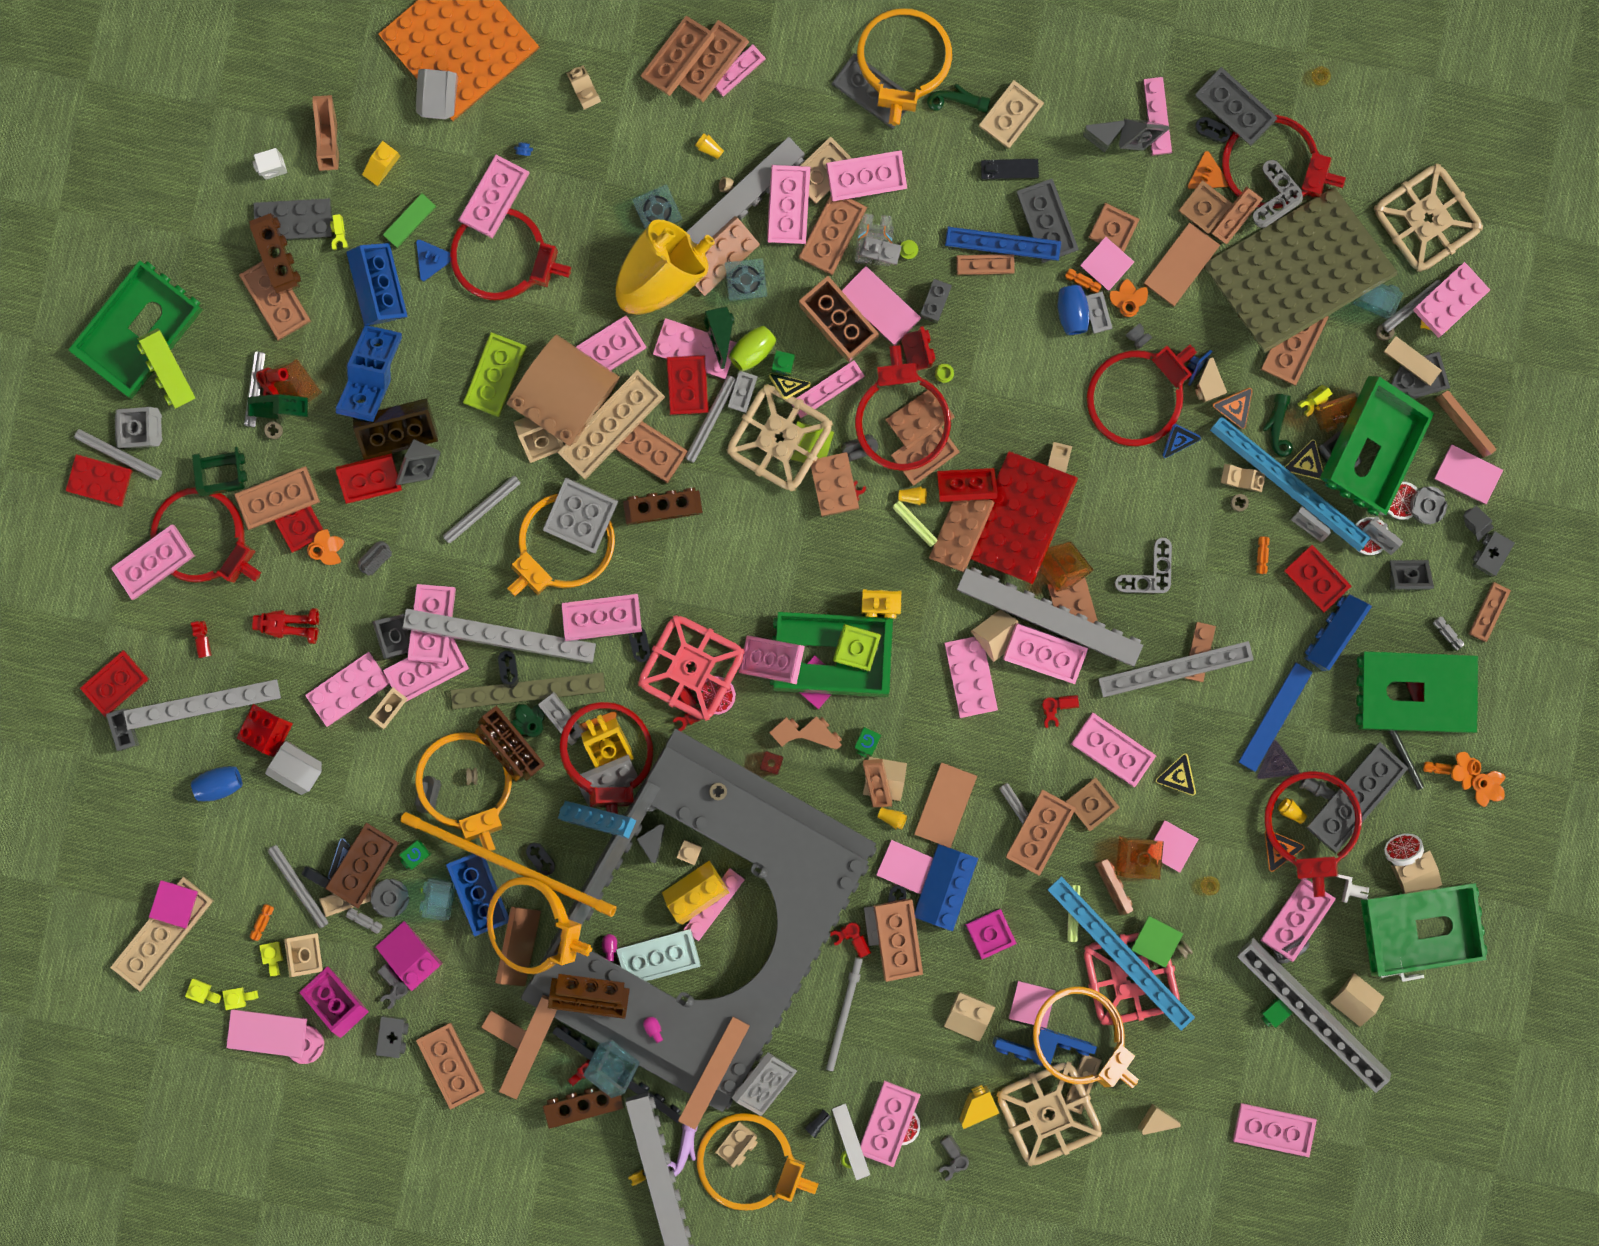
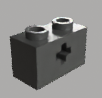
M936 279L933 280L920 314L921 318L938 324L952 285Z
M1496 531L1486 534L1482 541L1484 545L1481 551L1477 550L1472 558L1474 560L1472 566L1491 577L1497 575L1515 542ZM1494 549L1493 553L1495 556L1489 557L1491 553L1488 551Z
M121 709L106 714L117 751L140 746L135 729L127 730L124 711L129 709Z
M386 1015L381 1017L376 1055L400 1058L401 1054H405L406 1042H403L404 1035L408 1034L409 1028L406 1018ZM395 1032L394 1035L397 1036L398 1039H395L392 1042V1038H390L389 1035Z

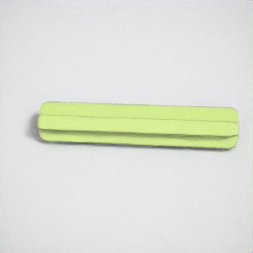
M897 501L893 505V509L929 547H932L937 542L935 536L901 501Z
M1070 885L1080 895V886ZM1068 912L1067 940L1069 942H1077L1079 923Z

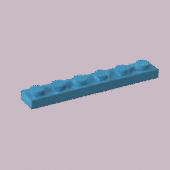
M569 801L564 802L558 819L568 823L628 839L636 823V820L631 817Z

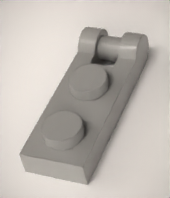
M553 692L538 705L562 734L563 728L572 714ZM578 721L573 725L575 732L569 733L568 743L570 745L575 744L577 739L581 737V733L586 731Z

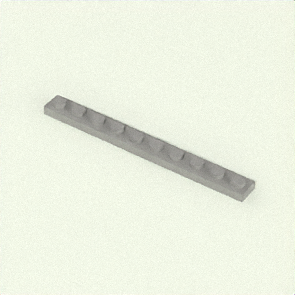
M406 609L402 628L591 664L593 663L596 647L595 643L579 640L566 641L563 637Z

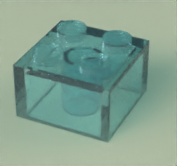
M1381 284L1355 299L1353 305L1389 319L1395 314L1404 293L1400 292V289L1396 286Z
M433 877L424 883L423 893H426L425 900L421 901L419 912H422V917L441 921L450 919L455 892L452 880Z
M613 1040L598 1045L583 1076L609 1097L614 1098L625 1094L640 1062Z

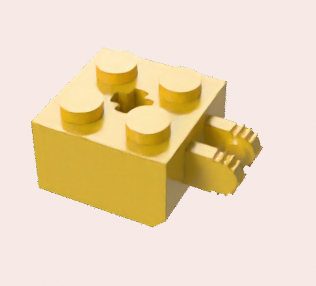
M863 589L861 614H865V617L884 615V618L896 619V615L901 614V591H871Z
M600 714L597 716L600 725L594 727L590 719L586 721L589 730L581 733V737L595 768L626 755H629L631 760L634 759L631 747L616 718L605 722Z

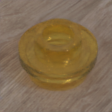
M1317 67L1312 72V80L1318 86L1326 85L1331 79V73L1326 67ZM1318 74H1323L1324 79L1320 80Z
M1207 876L1201 881L1200 887L1204 894L1211 896L1219 891L1220 883L1215 877ZM1208 882L1213 883L1212 889L1207 888Z

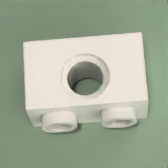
M276 148L254 155L255 161H253V165L259 176L262 175L265 179L287 173L283 156Z

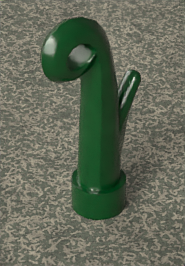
M955 84L954 87L958 92L936 91L927 99L928 107L934 111L940 110L944 105V99L987 113L991 98L976 96ZM938 98L940 102L935 105L933 101Z
M1275 394V405L1268 422L1263 427V431H1267L1271 427L1272 449L1278 456L1286 457L1291 454L1293 446L1290 441L1279 440L1291 396ZM1285 444L1287 445V450L1281 451L1279 446Z

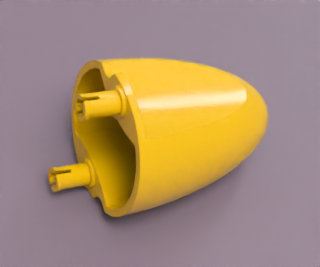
M666 220L652 221L638 237L621 266L616 283V300L620 308L629 314L641 315L659 310L680 298L707 274L709 266L705 253L715 244L714 239L709 235H705L697 244L679 226Z

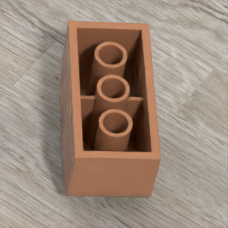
M829 276L799 300V306L848 362L854 359L879 336L875 328Z

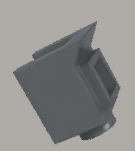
M1477 505L1473 509H1468L1463 515L1465 526L1474 535L1476 534L1477 541L1494 528L1491 524L1492 520Z

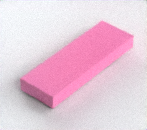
M752 44L734 61L715 89L724 97L765 61L766 58Z

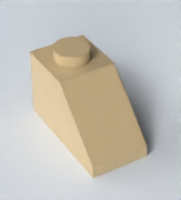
M1213 357L1206 362L1197 383L1198 389L1195 390L1198 399H1202L1203 403L1227 394Z
M392 687L368 719L384 730L407 701V698Z

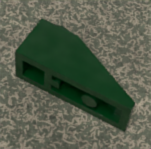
M727 306L705 311L703 320L721 369L725 368L732 325L734 324V316L732 313H729Z

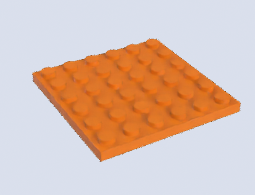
M418 0L378 34L417 80L419 69L457 73L458 83L454 116L450 117L452 121L457 119L540 48L500 0Z

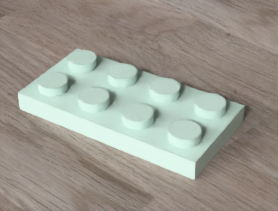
M691 929L616 949L621 967L645 981L701 966Z

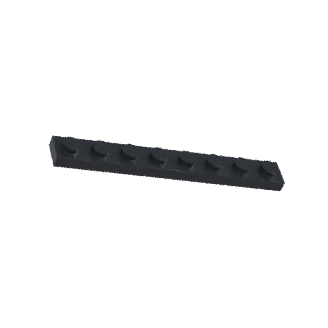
M557 1025L552 1032L554 1035L636 1094L649 1092V1096L654 1097L656 1108L675 1122H679L678 1119L682 1111L674 1104L670 1106L664 1102L666 1100L665 1097L659 1093L653 1094L649 1091L650 1087L642 1081L640 1083L633 1079L635 1076L629 1071H621L617 1068L619 1065L615 1061L603 1058V1053L597 1048H589L586 1045L588 1042L580 1036L576 1038L571 1035L572 1031L568 1027Z

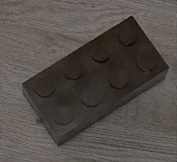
M427 398L378 410L373 422L353 417V429L364 460L407 450L413 440L423 444L438 442L437 427Z

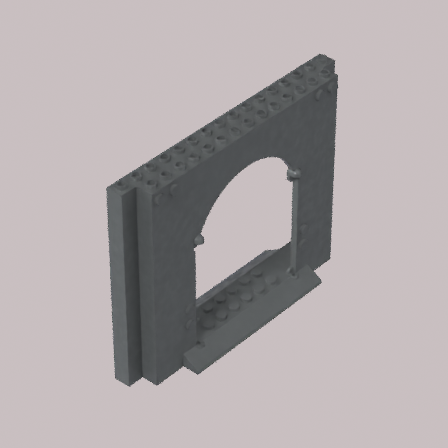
M675 728L647 778L644 779L633 799L634 802L629 805L624 816L636 820L629 839L612 835L582 887L581 892L598 900L602 899L604 895L602 889L604 886L608 887L613 879V875H611L613 870L619 869L623 862L621 856L624 852L628 853L633 844L631 841L633 835L637 837L641 831L642 825L640 823L647 811H654L657 808L753 863L751 872L757 877L765 879L772 892L777 910V932L767 961L755 977L741 988L721 997L697 1000L686 992L679 993L677 998L594 951L590 952L589 956L576 952L574 962L565 965L555 964L544 972L534 974L521 995V999L537 1008L542 995L549 997L552 978L558 979V974L624 982V988H630L625 1019L557 1010L554 1018L691 1095L732 1017L747 1023L750 1027L709 1103L710 1106L723 1112L731 1106L733 1102L732 1097L736 1089L743 1084L745 1077L747 1078L748 1074L753 1071V1063L760 1060L764 1044L768 1045L773 1035L771 1033L773 1028H778L783 1019L781 1014L784 1010L787 1011L789 1009L793 993L797 994L802 986L800 983L801 979L809 974L812 960L816 961L820 955L821 950L819 949L821 944H825L831 935L829 930L832 926L835 927L837 925L841 909H846L850 902L848 899L851 892L855 893L860 884L858 883L860 876H864L869 869L867 865L868 857L872 858L877 848L874 841ZM714 783L725 785L727 788L725 798L722 800L711 798L709 795L711 785ZM720 786L713 789V794H716L715 797L723 794V789H720ZM756 867L761 869L760 873L755 871ZM575 900L567 913V917L569 920L583 924L585 920L589 921L594 909ZM561 928L555 934L550 947L539 965L545 962L547 958L558 954L561 942ZM684 996L688 998V1000L684 1001L681 999V997ZM647 1017H655L658 1020L662 1030L660 1034L663 1041L656 1044L653 1036L649 1037L643 1027V1022Z

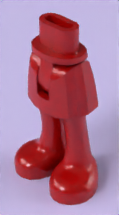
M317 608L310 609L306 615L286 614L284 610L253 615V630H259L261 633L278 638H283L284 635H298L307 638L310 644H316L319 632L317 627L287 626V623L319 625V610Z

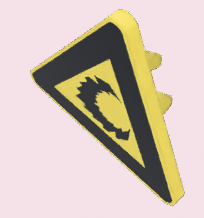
M773 373L769 374V378L783 399H788L810 387V382Z
M1311 440L1285 468L1291 473L1321 480L1319 478L1323 472V467L1316 441Z
M1183 754L1156 779V782L1178 791L1195 795L1196 790L1188 755Z

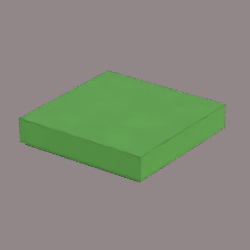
M1148 915L1131 950L1166 968L1183 933Z

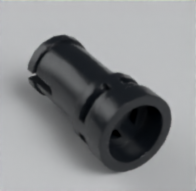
M822 1109L812 1122L810 1121L804 1129L816 1138L821 1131L820 1129L832 1117Z

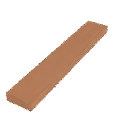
M542 995L499 1091L516 1100L557 1011L556 1009L548 1008L549 997Z
M732 1017L679 1117V1122L696 1130L750 1025Z

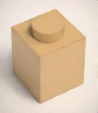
M684 840L677 858L695 865L702 846Z

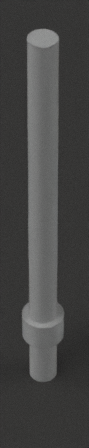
M855 957L852 972H849V984L826 1070L834 1071L855 987L860 980L861 975L859 972L863 961L861 958Z

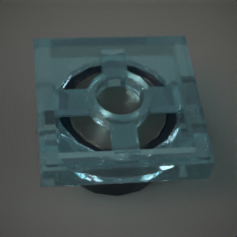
M667 184L632 199L645 229L654 220H666L673 224L683 220Z
M763 258L725 262L729 301L767 297Z

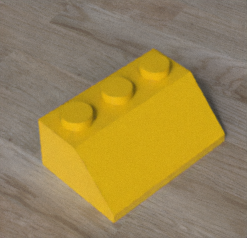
M711 861L706 862L662 892L671 914L676 922L682 925L730 893Z
M978 1085L971 1089L972 1092L969 1093L959 1118L963 1129L999 1114L987 1086Z

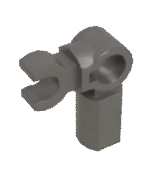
M386 963L377 973L389 986L392 985L393 988L390 990L391 994H385L380 1001L383 1002L385 999H390L391 1004L387 1008L391 1009L395 1005L396 999L400 1000L409 992V988L403 981L398 979V975Z
M951 1135L946 1136L940 1141L950 1158H954L950 1165H943L939 1169L940 1173L944 1170L949 1171V1175L945 1177L946 1181L953 1177V1173L965 1170L969 1165L968 1157L960 1153L962 1150Z

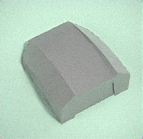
M430 69L418 70L416 112L421 117L447 119L454 116L458 83L457 73Z
M142 407L116 410L115 442L117 448L159 446L163 440L162 415L159 409Z
M285 741L268 766L265 774L302 795L311 790L321 774L322 762L289 741Z

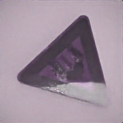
M1273 740L1257 778H1275L1300 773L1280 744Z

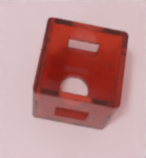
M765 751L760 770L778 775L784 757ZM770 759L775 760V766L770 767L768 761Z

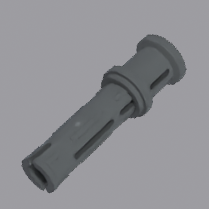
M1314 778L1303 779L1299 784L1300 789L1304 788L1312 792L1313 796H1321L1327 800H1330L1336 793V791L1325 786L1324 781H1318Z

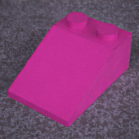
M405 921L376 946L394 972L411 991L416 989L443 964Z
M328 966L299 992L330 1031L340 1038L369 1012Z

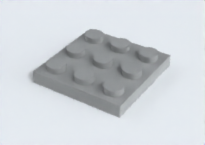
M566 477L543 531L592 553H596L619 501Z
M768 1052L760 1059L756 1068L748 1074L744 1083L736 1089L732 1099L736 1103L762 1116L797 1070Z

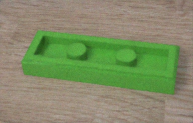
M421 193L387 229L383 236L398 248L430 215L436 206Z

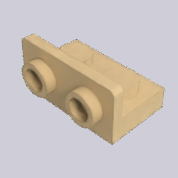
M739 1121L715 1153L727 1161L732 1168L736 1165L740 1166L746 1158L744 1154L747 1150L752 1151L758 1143L756 1141L757 1135Z

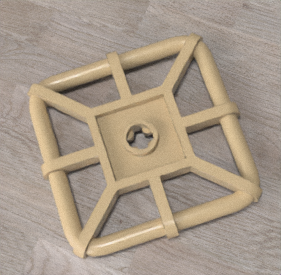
M1441 164L1432 165L1408 182L1404 181L1401 183L1402 186L1381 199L1374 206L1376 216L1392 238V243L1397 245L1409 264L1416 269V272L1425 271L1449 254L1453 255L1456 253L1455 250L1476 237L1483 230L1481 220L1465 198V193L1460 191L1448 172L1441 167ZM1433 174L1429 195L1419 200L1412 187ZM1439 175L1455 196L1444 205L1436 196ZM1405 192L1414 203L1406 211L1385 207ZM1459 201L1473 223L1453 220L1446 209ZM1384 213L1403 217L1410 228L1398 235ZM1427 213L1433 216L1432 223L1424 221V214ZM1450 226L1472 229L1452 244L1448 242L1442 233ZM1412 232L1421 242L1418 261L1402 240ZM1437 236L1445 249L1424 262L1426 244Z
M766 384L756 395L747 413L741 417L742 421L731 438L728 449H726L727 454H730L735 461L754 471L755 475L762 476L779 487L790 490V492L795 491V488L801 484L813 461L816 462L817 454L829 436L833 423L824 414L805 404L804 400L796 399L793 396L783 399L794 406L787 419L783 418L776 412L772 393L781 399L783 398L775 386ZM766 395L771 415L766 424L762 425L752 419ZM802 410L822 423L802 429L795 425L793 421L798 412ZM749 423L762 430L755 442L736 447ZM823 429L810 452L798 446L804 434ZM783 433L784 441L777 443L776 434ZM758 447L767 452V455L759 466L738 452ZM795 450L807 456L793 480L789 460ZM773 456L783 462L787 482L766 470Z
M1067 1061L1066 1063L1063 1062L1052 1066L1058 1072L1063 1070L1062 1074L1068 1075L1069 1072L1071 1077H1079L1071 1062ZM1047 1069L1036 1074L1034 1072L1029 1074V1077L1004 1087L996 1095L1009 1126L1008 1131L1013 1135L1023 1159L1031 1167L1063 1154L1066 1156L1070 1154V1151L1095 1141L1103 1133L1090 1102L1091 1097L1086 1093L1083 1084H1074L1080 1098L1067 1104L1061 1093L1064 1085L1062 1080L1059 1081L1056 1090L1045 1095L1043 1094L1038 1081L1052 1075ZM1033 1083L1039 1097L1025 1102L1008 1094ZM1006 1100L1026 1108L1030 1120L1016 1125ZM1083 1103L1093 1128L1074 1121L1069 1109ZM1047 1109L1055 1112L1052 1119L1044 1116ZM1033 1125L1038 1138L1030 1156L1019 1130ZM1072 1126L1088 1132L1090 1135L1066 1145L1060 1131ZM1056 1134L1061 1147L1036 1157L1042 1139Z

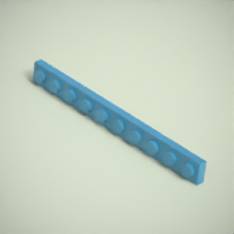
M1221 416L1210 431L1356 550L1360 552L1370 540V536Z
M1062 876L1047 889L1180 1031L1195 1018Z

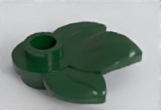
M518 704L515 710L517 719L511 721L512 725L521 735L526 734L529 737H538L543 731L542 721L545 713L538 704L533 709L527 705ZM535 724L536 728L530 730L531 725Z

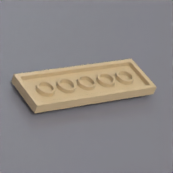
M636 370L592 416L578 441L571 446L565 444L557 453L586 480L665 396Z
M185 877L177 885L199 891L188 927L185 929L150 918L110 967L140 992L214 902L213 899Z

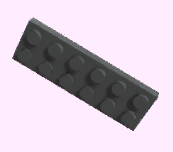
M1381 742L1372 749L1344 782L1350 787L1359 802L1362 822L1408 770V767ZM1339 788L1306 826L1333 853L1339 851L1353 834L1355 827L1353 805L1346 793Z

